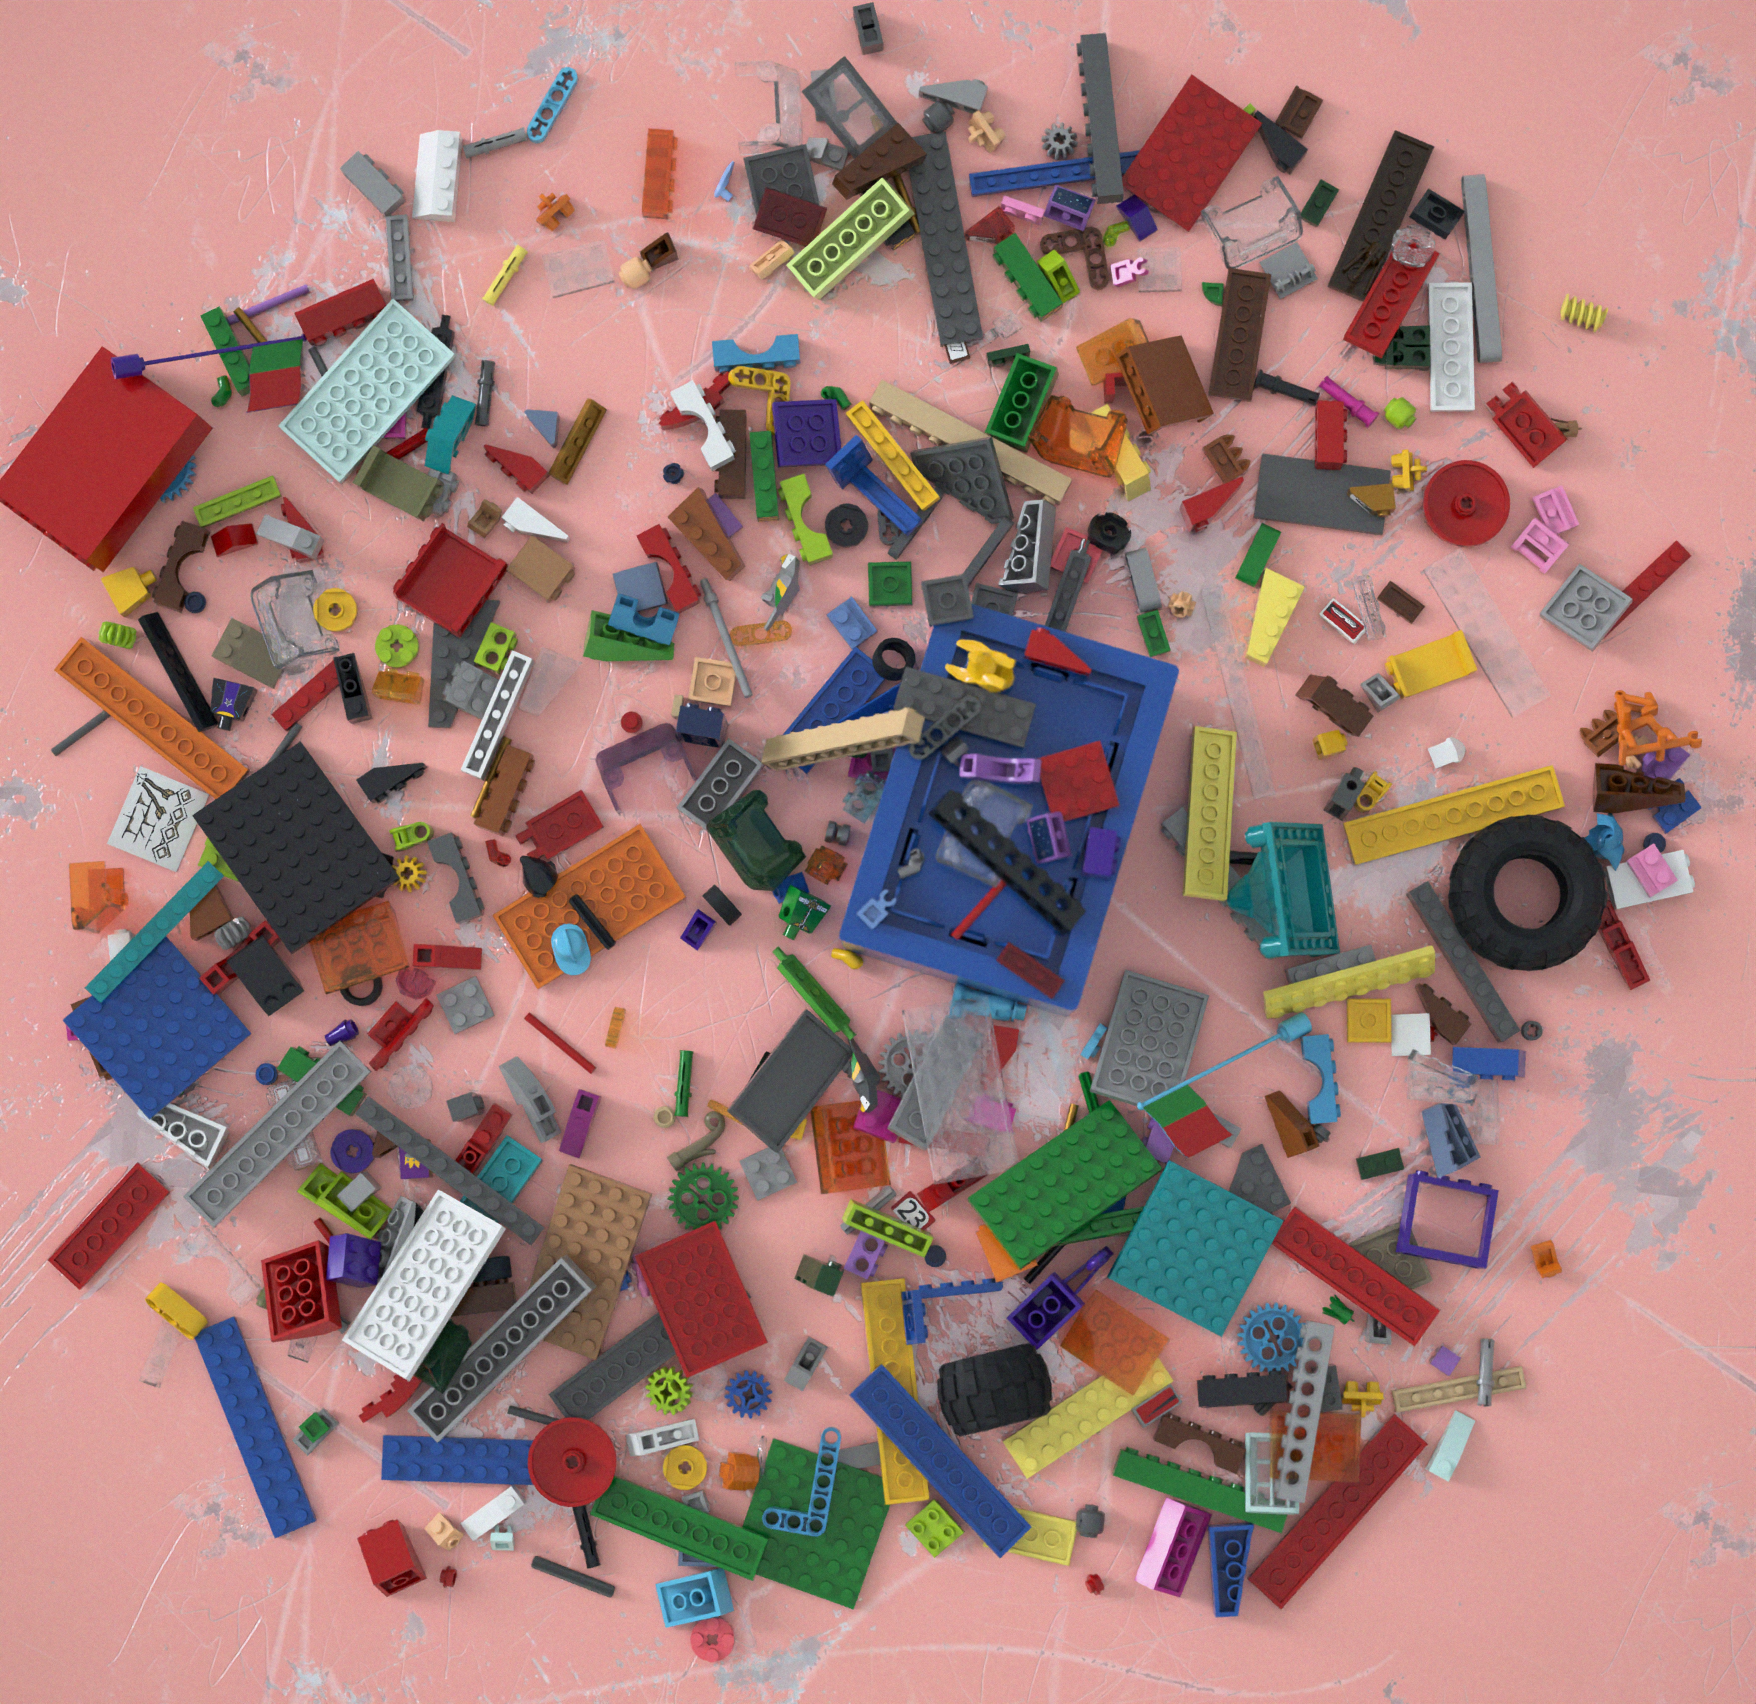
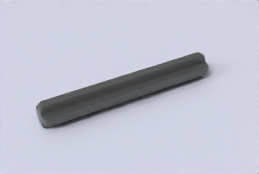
M535 1556L533 1558L531 1567L609 1598L614 1594L615 1586L541 1557Z

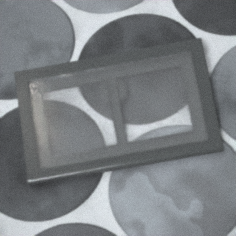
M845 56L801 91L854 159L897 124L893 116Z

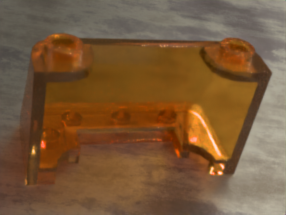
M1051 395L1028 438L1039 456L1047 462L1110 478L1116 469L1128 420L1125 413L1120 410L1109 411L1107 417L1075 409L1071 404V400L1065 396Z

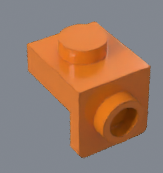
M1552 1240L1530 1246L1535 1268L1541 1278L1553 1277L1562 1272Z

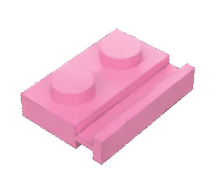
M1004 196L1000 212L1041 226L1045 210Z
M1562 485L1532 498L1542 523L1556 534L1579 525Z
M1655 844L1650 845L1626 860L1649 898L1678 881Z

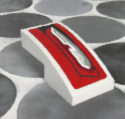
M1334 598L1319 613L1323 620L1337 629L1340 635L1353 644L1368 630V627Z

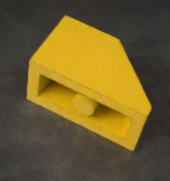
M1339 729L1316 735L1312 740L1319 760L1346 751L1345 746H1348L1344 733L1341 734Z

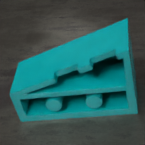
M453 395L448 403L444 402L441 415L436 416L433 429L429 428L425 440L428 441L424 466L449 475L452 457H457L459 451L456 449L460 442L465 440L474 420L476 403Z

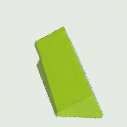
M320 1163L297 1192L371 1240L388 1219L392 1209L372 1195L351 1212L337 1195L353 1180L342 1171L336 1175Z

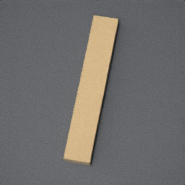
M1522 1366L1493 1371L1492 1381H1494V1387H1492V1395L1526 1388ZM1479 1374L1392 1390L1395 1411L1399 1413L1478 1398L1479 1386L1476 1385V1382L1479 1380Z

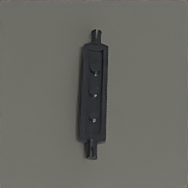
M442 315L440 327L432 328L431 333L452 351L455 332L449 329L451 316ZM449 365L419 397L417 412L423 415L421 426L423 429H429L432 417L440 415Z

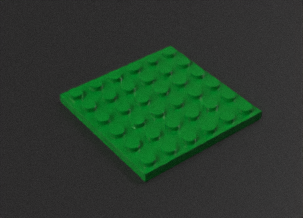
M773 1438L742 1526L769 1538L756 1575L854 1610L890 1504L885 1505L882 1477L837 1461L824 1533L820 1536H810L770 1529L762 1521L764 1511L769 1507L775 1506L808 1512L818 1458L817 1453ZM824 1456L821 1457L822 1462L826 1465H830L834 1461ZM822 1475L817 1479L818 1484L822 1487L830 1484V1479L826 1475ZM818 1497L814 1500V1505L816 1508L822 1509L826 1506V1501L824 1498ZM769 1512L766 1515L767 1521L770 1523H776L779 1520V1516L775 1512ZM791 1516L788 1519V1523L792 1527H797L801 1523L798 1516ZM817 1519L810 1522L811 1529L819 1531L822 1528V1522Z

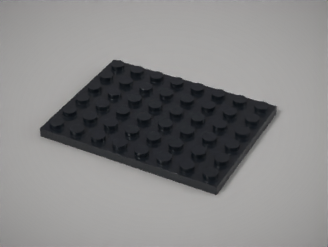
M301 741L192 815L291 955L400 880L397 873Z

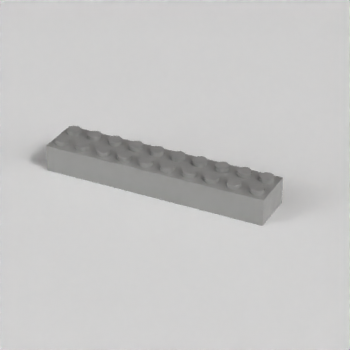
M568 1255L561 1257L407 1411L437 1443L441 1441L597 1287L595 1283Z

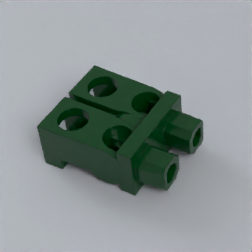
M1430 325L1400 326L1384 356L1380 358L1373 355V364L1385 366V369H1419V371H1428L1430 367Z

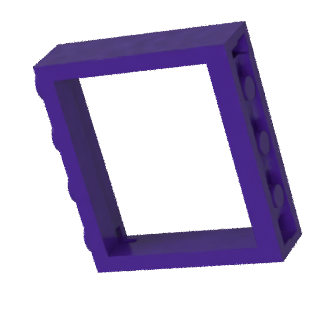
M1417 1170L1416 1173L1409 1174L1396 1253L1476 1269H1486L1499 1190L1492 1189L1490 1184L1479 1183V1186L1471 1185V1181L1465 1179H1458V1182L1450 1181L1449 1176L1430 1177L1428 1176L1429 1173ZM1419 1182L1487 1196L1478 1258L1409 1244Z

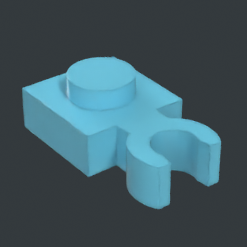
M1101 1023L1098 1025L1080 1056L1088 1059L1090 1056L1092 1058L1095 1057L1100 1049V1046L1097 1044L1107 1030L1106 1026Z

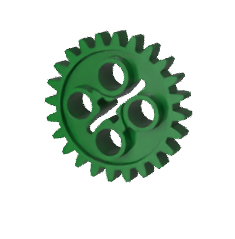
M702 1162L701 1168H698L693 1163V1170L686 1166L684 1168L686 1174L678 1172L677 1175L680 1180H672L676 1187H669V1191L674 1193V1195L668 1196V1200L674 1201V1203L669 1205V1209H676L672 1217L680 1216L678 1224L686 1222V1230L690 1225L695 1230L713 1221L717 1222L721 1230L722 1221L726 1224L729 1223L727 1215L731 1217L735 1215L731 1209L738 1208V1205L733 1203V1201L739 1199V1196L733 1195L738 1190V1187H731L735 1180H727L729 1172L722 1175L721 1166L717 1170H713V1163H711L709 1168H706L704 1162ZM705 1177L709 1180V1186L701 1188L697 1180ZM689 1184L694 1185L701 1195L707 1194V1201L716 1207L718 1211L714 1212L706 1201L700 1202L699 1194L691 1189ZM684 1193H691L694 1201L685 1203L682 1200V1195ZM715 1193H722L725 1196L724 1202L716 1203L713 1200ZM700 1208H706L710 1215L703 1219L698 1216L697 1211Z

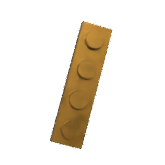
M587 398L548 472L550 476L568 485L607 411L606 408Z

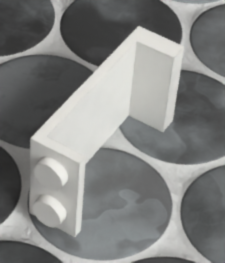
M1684 850L1661 854L1678 881L1650 898L1627 862L1620 863L1616 871L1612 865L1604 867L1606 885L1614 910L1693 893L1695 881L1693 876L1689 875L1688 867H1690V860L1688 855L1684 854Z

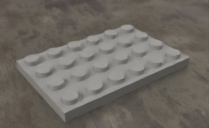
M1125 970L1089 1092L1137 1106L1138 1102L1143 1103L1184 1082L1209 995Z

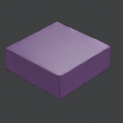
M1441 1345L1430 1364L1450 1376L1461 1357Z

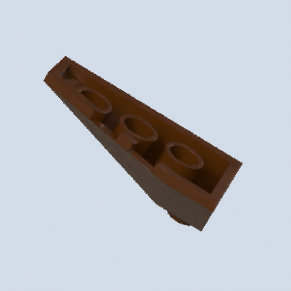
M1595 763L1593 812L1622 813L1685 803V786L1683 783L1662 777L1655 779L1644 776V772L1638 770L1636 773L1624 770V766L1617 764Z

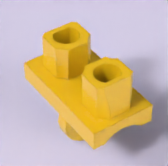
M1408 449L1402 450L1400 454L1391 456L1392 467L1403 468V475L1392 476L1393 487L1405 489L1408 492L1414 491V474L1415 481H1420L1421 473L1427 472V466H1421L1419 458L1414 459L1413 466V453L1409 452Z
M1347 1381L1341 1401L1342 1404H1352L1351 1411H1359L1360 1418H1365L1366 1411L1374 1412V1405H1381L1384 1393L1380 1392L1378 1382H1367L1366 1392H1358V1382Z

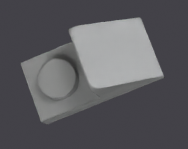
M808 138L806 146L811 162L839 171L844 168L849 154L846 148L829 143L828 138Z

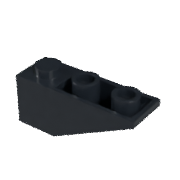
M355 653L334 657L333 660L347 720L354 724L372 719L368 697Z
M424 763L377 767L371 769L356 779L369 801L379 804L389 797L387 794L395 790L397 792L407 785L405 782L411 778L415 780L425 773L424 770L427 766Z

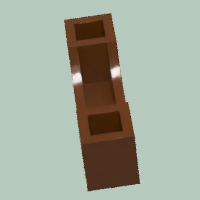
M182 521L181 525L176 527L174 532L176 539L173 546L171 545L168 549L166 566L161 568L159 586H156L153 590L152 598H154L153 602L155 604L182 613L184 600L189 593L180 583L179 569L187 557L204 552L210 535L207 529Z
M1172 1413L1161 1417L1153 1437L1154 1441L1175 1449L1184 1441L1191 1439L1201 1440L1210 1446L1214 1455V1464L1217 1467L1237 1474L1246 1451L1242 1447L1243 1442L1230 1438L1229 1441L1221 1438V1433L1211 1429L1207 1433L1200 1430L1201 1425L1189 1421L1188 1425L1180 1422L1181 1417Z

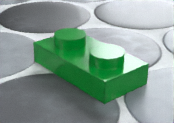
M1158 609L1138 615L1137 620L1149 657L1170 652L1171 649Z

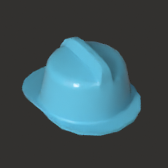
M563 924L553 932L551 938L556 962L565 974L579 975L586 971L591 961L585 934L577 925Z

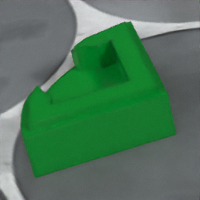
M1202 282V291L1207 300L1214 305L1222 306L1224 283Z

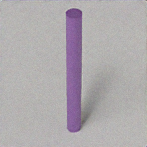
M307 284L243 311L248 317H251L310 291ZM235 314L227 317L230 325L240 321Z

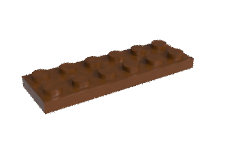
M1235 268L1228 269L1209 396L1251 402L1271 274Z

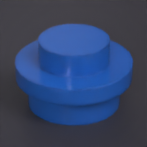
M269 1063L260 1065L256 1070V1079L263 1085L273 1084L278 1077L276 1067Z

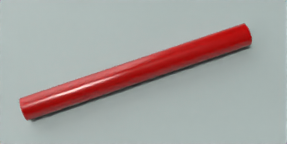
M1001 879L951 933L956 940L964 934L1005 888L1006 884Z
M529 1012L524 1019L586 1071L590 1074L594 1072L597 1067Z

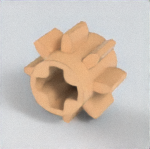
M1181 591L1178 594H1172L1168 608H1172V615L1183 618L1186 615H1192L1196 602L1192 601V595Z

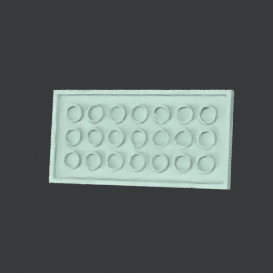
M392 299L278 427L342 484L368 455L372 446H376L451 363L456 355L396 300Z

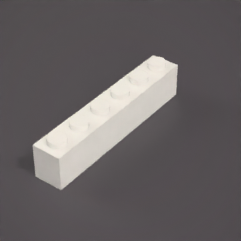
M512 650L462 765V772L484 781L535 663L532 658Z

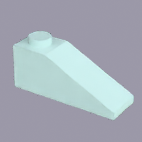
M1455 1410L1425 1469L1449 1482L1463 1453L1475 1420Z

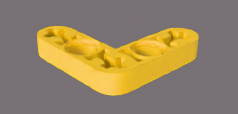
M744 366L732 369L729 372L728 378L733 386L768 392L766 429L771 431L772 435H775L774 426H772L774 422L772 403L775 398L780 399L782 402L789 401L791 385L789 376L782 372ZM740 372L741 376H749V379L739 381L735 374ZM756 374L764 377L763 385L760 386L755 382ZM779 378L780 381L784 383V385L781 386L780 389L779 384L776 383V380H778ZM779 391V393H784V395H783V394H774V392Z

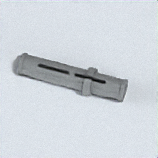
M522 127L521 129L485 139L483 137L480 138L481 141L462 146L468 159L483 153L487 155L490 154V151L528 141L525 129Z
M1480 1339L1479 1380L1476 1382V1385L1479 1386L1477 1405L1482 1406L1483 1404V1407H1491L1492 1387H1494L1492 1376L1495 1340Z

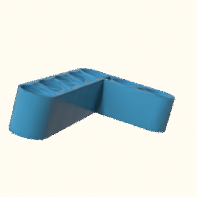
M829 1426L823 1430L821 1435L808 1512L775 1506L769 1507L762 1516V1521L766 1527L810 1536H820L824 1533L841 1443V1432L837 1427ZM829 1431H834L838 1439L836 1442L830 1443L825 1439V1434ZM830 1453L834 1457L833 1463L830 1465L824 1464L821 1460L822 1455ZM822 1475H826L830 1479V1484L826 1487L818 1484L817 1479ZM818 1497L824 1498L826 1501V1506L822 1509H818L814 1505V1500ZM769 1512L778 1514L779 1520L776 1523L767 1521L766 1515ZM798 1516L801 1521L800 1525L797 1527L790 1526L788 1523L789 1517ZM817 1519L822 1522V1528L819 1531L811 1529L810 1522Z

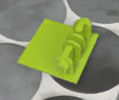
M932 1499L925 1508L905 1524L934 1558L964 1533L961 1525L959 1526L952 1519L953 1517L948 1514V1511H945L939 1504V1501Z

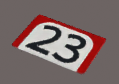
M911 1191L891 1207L900 1220L925 1230L935 1222V1218Z

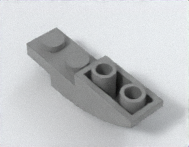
M517 1056L499 1065L517 1105L522 1104L540 1143L546 1142L560 1134L561 1131L553 1116L556 1110L551 1100L523 1061Z

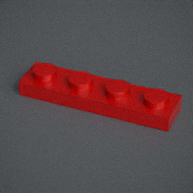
M334 660L271 714L285 731H288L295 722L297 723L339 686Z

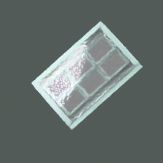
M1245 1433V1512L1299 1514V1502L1279 1499L1276 1497V1492H1273L1275 1479H1279L1280 1470H1277L1278 1459L1283 1457L1284 1448H1281L1283 1436L1281 1433ZM1298 1449L1291 1451L1290 1459L1292 1461L1299 1460ZM1290 1471L1286 1475L1288 1483H1294L1298 1478L1295 1471Z

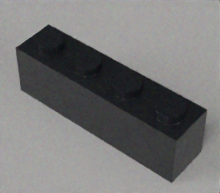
M1269 1371L1267 1376H1260V1372L1246 1373L1247 1377H1238V1374H1225V1378L1216 1379V1375L1202 1376L1203 1380H1197L1199 1407L1211 1408L1288 1403V1376L1282 1375V1371Z

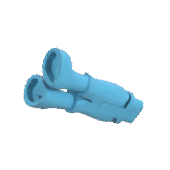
M956 982L949 1016L956 1020L962 1012L975 1013V1016H985L1000 1021H1009L1010 1017L1012 1022L1014 1019L1024 1021L1027 1005L1018 1004L1017 1001L988 994L981 990L977 991Z

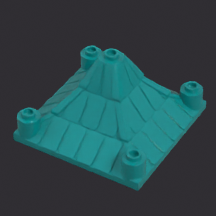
M1266 822L1250 826L1245 833L1246 842L1252 848L1261 847V852L1257 853L1248 874L1244 875L1230 889L1227 895V903L1233 911L1254 918L1268 933H1272L1273 936L1264 937L1263 942L1260 943L1261 953L1268 959L1284 956L1310 955V957L1340 954L1323 824Z

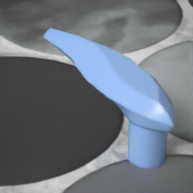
M734 161L725 169L714 191L715 198L721 196L729 201L733 196L725 187L729 183Z

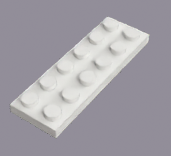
M1472 282L1429 283L1430 412L1474 411Z

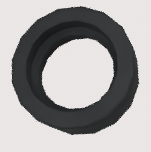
M893 637L883 640L872 657L875 671L881 677L890 681L902 680L905 668H913L916 662L913 648L906 641ZM894 650L900 653L906 662L905 667L897 669L888 666L883 660V652Z
M713 885L702 895L729 926L742 915L716 885Z
M359 964L345 970L341 976L339 986L342 996L349 1003L366 1006L378 999L381 995L383 984L382 978L375 969ZM356 973H367L373 980V991L365 998H357L349 991V980Z

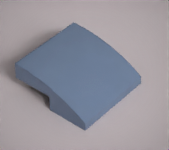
M658 562L637 566L613 574L617 594L620 593L638 599L636 607L638 612L668 604Z

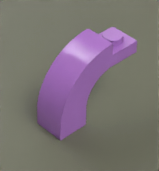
M962 754L960 777L999 783H1037L1040 778L1041 760L1035 758L1007 759L980 754Z

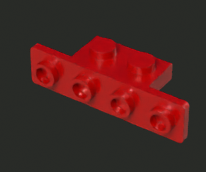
M426 998L412 1014L395 1001L367 1033L369 1037L382 1046L381 1050L369 1062L372 1069L377 1071L379 1068H383L388 1063L391 1054L397 1052L402 1047L406 1037L412 1035L417 1030L420 1021L426 1019L431 1014L434 1005L430 1000Z

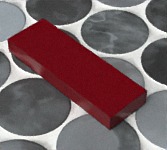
M1008 942L996 959L998 963L1050 999H1053L1065 981L1010 942Z

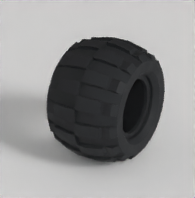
M1030 1343L945 1363L938 1370L940 1378L937 1379V1392L941 1411L948 1425L952 1426L954 1434L960 1437L1042 1417L1051 1410L1049 1401L1052 1400V1384L1048 1368L1041 1354H1037L1036 1347Z

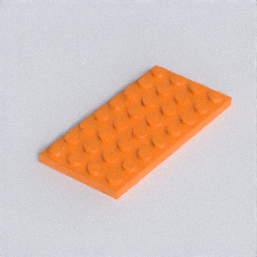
M639 824L558 874L557 882L546 893V897L536 898L529 892L492 916L537 989H540L564 974L556 962L551 944L553 932L559 926L573 924L581 928L585 934L591 957L605 948L569 903V899L576 894L580 896L615 941L679 903L686 896L644 828Z

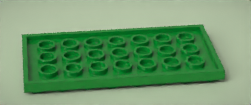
M1108 1100L969 1196L968 1202L1018 1269L1021 1270L1160 1173L1162 1167L1113 1103Z

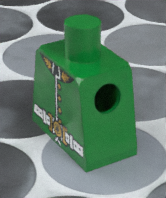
M790 885L779 912V918L788 923L783 935L795 940L799 930L809 934L813 933L831 905L814 895Z

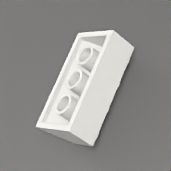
M436 130L420 134L412 219L455 222L463 143L460 132Z

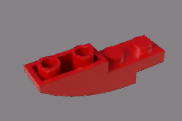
M728 371L724 375L720 373L713 380L714 384L707 389L705 387L703 389L705 396L702 398L706 404H711L714 411L724 403V398L721 394L732 385L728 378ZM676 406L671 412L667 410L659 418L661 420L659 426L662 430L675 429L700 420V418L693 415H681Z
M494 1103L455 1161L474 1174L501 1136L503 1129L513 1115Z
M431 1358L423 1359L410 1381L398 1374L393 1376L395 1381L390 1384L395 1391L392 1392L390 1389L379 1396L381 1401L374 1405L373 1402H370L362 1408L363 1413L359 1415L361 1421L365 1423L381 1411L386 1418L398 1411L409 1401L424 1381L432 1363Z

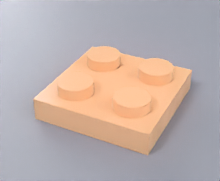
M695 657L688 700L731 707L736 674L731 662Z

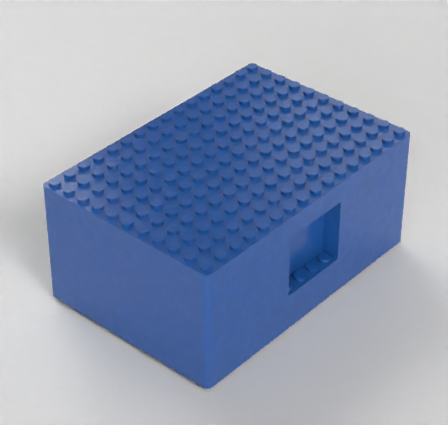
M971 604L974 619L933 627L920 671L964 683L956 679L945 669L947 664L967 669L970 652L957 646L958 640H972L982 643L990 650L1005 653L1009 658L1016 661L1013 668L1014 683L1009 688L997 693L1036 704L1024 748L962 730L954 733L924 759L918 760L911 756L909 751L910 744L896 747L839 937L843 948L848 951L949 982H957L972 989L998 995L1066 1017L1079 1006L1179 669L1176 665ZM1037 628L1049 630V634L1054 635L1091 668L1090 675L1086 676L1024 659L1031 630H1036ZM968 684V685H972V686H975V687L982 688V687H980L979 685ZM924 720L921 733L934 722ZM938 728L933 729L930 733L934 740L943 738V732ZM926 736L923 737L926 741L922 745L915 744L916 753H925L923 750L927 744H930L931 747L934 746L927 740ZM957 736L969 748L966 751L968 754H980L1007 759H1038L1100 741L1120 806L1064 822L1071 856L1037 864L1033 853L1031 837L1028 832L1027 819L1050 813L1040 778L1039 782L1030 784L999 783L960 777L962 755L957 758V761L960 763L958 767L953 762L950 763L939 750ZM951 789L959 792L964 797L965 802L977 808L986 821L993 823L1004 837H1008L1014 842L1017 849L1029 855L1037 867L1044 869L1048 873L1049 878L1061 884L1070 897L1077 899L1082 904L1086 912L1071 931L1063 935L1060 934L1006 885L958 940L951 935L1000 878L928 814L946 792ZM955 811V816L961 819L960 813ZM972 826L973 833L978 835L977 828ZM1090 827L1118 831L1117 837H1121L1118 853L1114 852L1113 858L1117 860L1116 873L1111 875L1108 880L1081 876L1087 835ZM989 841V847L995 850L994 844ZM913 849L921 850L925 859L921 871L901 879L897 869L908 865L910 852ZM1005 856L1006 862L1012 865L1011 859ZM1022 871L1023 878L1028 880V875ZM1039 886L1040 893L1045 896L1044 889ZM887 889L889 892L884 896V900L891 902L896 898L897 901L893 906L884 909L888 915L872 930L856 913L871 898L878 902L881 892ZM1056 902V907L1062 911L1061 904ZM1008 942L1065 980L1053 999H1050L996 961Z

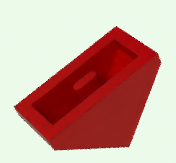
M252 523L226 526L211 536L217 557L258 545Z

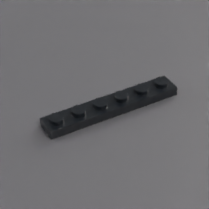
M155 612L140 617L138 619L198 732L216 727L218 722L214 714L211 713L207 701L159 613Z

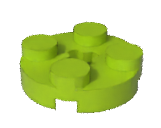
M390 625L383 628L376 638V654L389 667H406L419 653L418 638L411 629L404 625ZM395 641L403 644V648H399V652H395V649L391 648Z

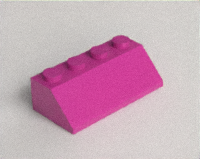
M1166 1497L1151 1539L1146 1547L1144 1557L1138 1568L1135 1581L1153 1590L1181 1597L1212 1514Z

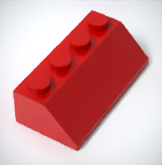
M373 278L294 314L310 345L320 346L333 336L337 338L345 335L349 329L364 327L366 322L375 319L387 304Z

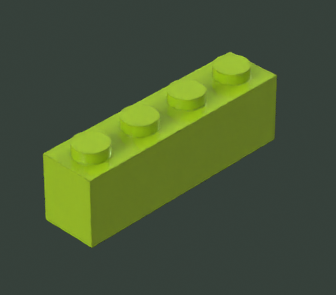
M850 1199L842 1217L845 1224L924 1258L933 1240L930 1232L853 1199Z

